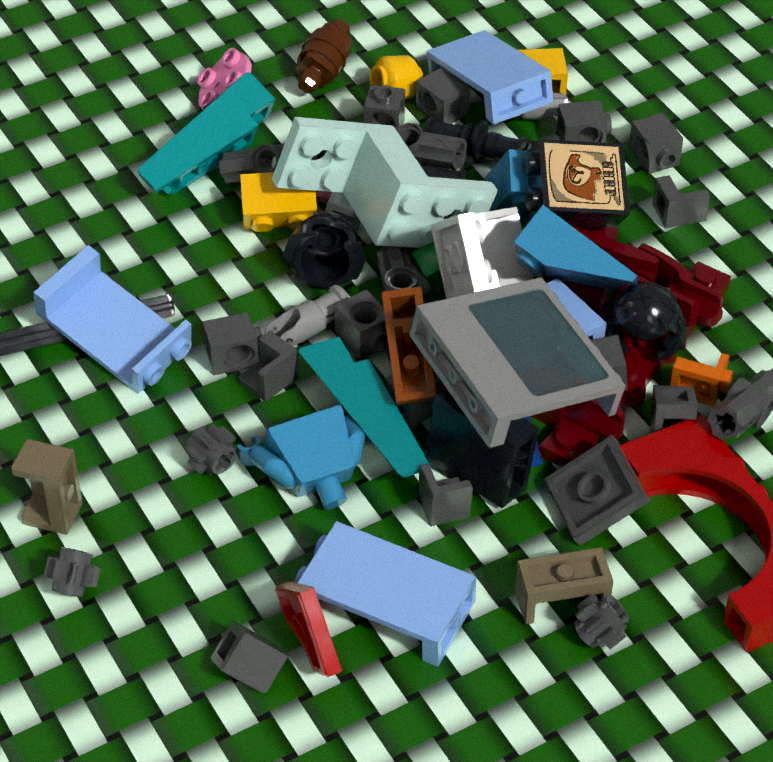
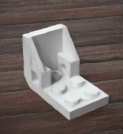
M517 207L473 214V212L460 214L430 225L446 299L533 279L532 274L518 264L519 259L516 257L517 252L514 241L522 232Z

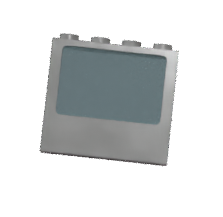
M542 277L421 304L416 307L409 336L488 448L504 444L512 420L593 399L598 402L608 417L616 414L626 385Z

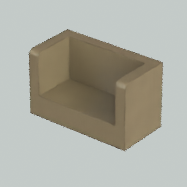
M26 439L11 467L14 476L30 479L32 496L21 515L22 524L67 535L83 504L74 449Z
M602 547L518 560L515 593L525 625L534 623L535 606L538 603L589 596L592 593L597 598L601 596L605 598L607 595L612 596L613 578Z

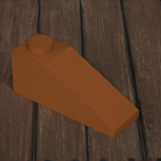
M421 287L382 292L396 403L400 405L434 400L437 394L433 368L409 336L417 305L424 304Z

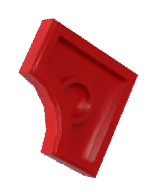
M292 581L277 585L275 592L287 627L294 632L300 641L312 670L326 677L342 672L315 588Z

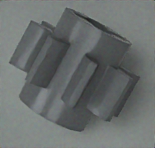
M211 424L209 427H199L190 435L187 441L186 451L191 455L188 463L200 474L204 471L210 476L214 473H224L233 465L236 459L237 449L232 445L236 437L224 426L219 429L214 424Z
M61 547L59 557L48 556L44 577L53 580L51 590L83 597L85 587L96 588L101 567L91 564L93 554Z
M592 593L577 605L579 612L576 614L578 619L574 622V627L580 638L587 645L595 648L598 645L602 647L606 644L609 649H612L626 638L623 631L627 629L625 624L629 621V617L625 608L616 598L611 595H607L605 598L603 596L597 598Z

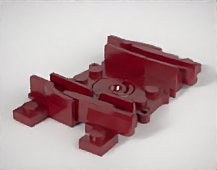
M572 226L637 275V284L652 281L664 288H670L687 323V337L695 329L697 321L706 326L713 327L722 319L723 294L730 286V275L699 261L689 271L670 256L645 243L636 248L616 242L618 239V228ZM544 276L543 280L545 281V283H548L554 279H550ZM562 281L604 320L607 313L605 309L608 295L604 292L605 289ZM614 291L613 303L622 292ZM624 328L622 329L625 338L624 344L629 348L628 353L624 356L627 367L628 390L623 392L615 415L608 417L598 402L593 399L530 416L554 428L540 444L541 457L559 467H563L597 445L598 435L605 439L610 435H613L617 440L620 439L624 431L626 403L632 407L642 406L645 402L646 386L664 364L675 362L676 353L662 361H658L655 357V352L662 348V343L668 336L667 333L653 340L641 341L633 337ZM685 342L684 347L681 348V350H685V349H686V342ZM559 352L555 355L551 369L518 375L528 390L535 396L584 385Z

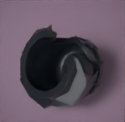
M329 211L314 212L313 215L308 216L298 225L290 236L283 253V257L295 273L294 280L311 288L329 290L335 284L341 285L350 280L358 279L366 256L361 248L363 242H357L352 228L353 224L346 221L340 214Z
M652 281L630 285L615 300L604 318L606 322L605 337L618 335L624 356L628 353L629 348L624 344L623 328L641 341L653 340L667 333L668 336L663 341L662 348L655 352V357L658 361L671 357L683 348L686 342L687 323L676 297L672 294L670 288H664Z

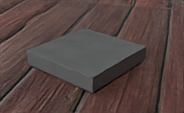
M610 435L543 479L573 540L579 546L650 502L623 449L613 435Z

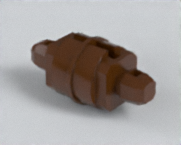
M338 18L332 23H325L305 40L302 51L297 58L298 64L295 67L296 73L300 76L298 87L304 93L310 94L316 88H323L327 83L333 82L347 64L346 60L351 53L353 42L352 38L348 36L350 32L349 23L342 18Z

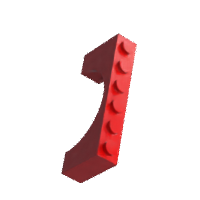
M703 414L697 416L696 420L688 419L620 445L648 497L678 494L703 498L729 509L745 521L753 530L762 546L765 564L748 584L728 594L723 621L746 653L773 642V503L769 499L764 486L757 483L746 470L742 458L735 455L723 440L712 434L711 425Z

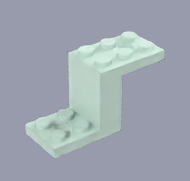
M294 117L272 177V181L277 188L342 192L374 244L379 246L422 248L433 242L430 225L445 220L443 219L444 216L451 214L454 210L457 211L452 217L473 212V214L488 212L498 192L495 185L488 181L428 177L394 126ZM322 150H327L322 158L311 160L313 156L319 154Z

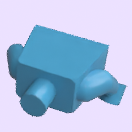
M340 404L268 428L264 440L265 447L262 446L259 436L255 435L251 437L253 446L243 447L239 443L237 444V449L243 465L256 466L284 488H291L297 497L317 491L324 509L329 510L347 501L340 483L351 479L355 466L361 462L365 433L348 412L344 416Z

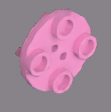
M230 48L212 68L208 67L201 72L197 84L201 86L198 102L203 110L246 72L251 73L252 64L249 57L235 48Z

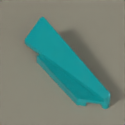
M246 72L138 168L139 176L155 193L163 189L169 195L176 194L218 167L223 153L240 151L251 146L259 124L269 118L275 98L251 73Z
M340 336L299 349L300 355L400 476L405 478L420 472V465L429 463L370 359L354 363Z

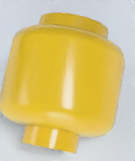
M409 55L383 56L377 60L375 66L370 71V85L405 89V100L411 99L416 95V81L423 77V73L416 61Z

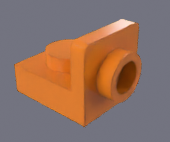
M721 353L716 367L677 356L672 370L670 386H694L697 402L715 407L720 392L727 394L731 385L733 371L727 369L730 355Z

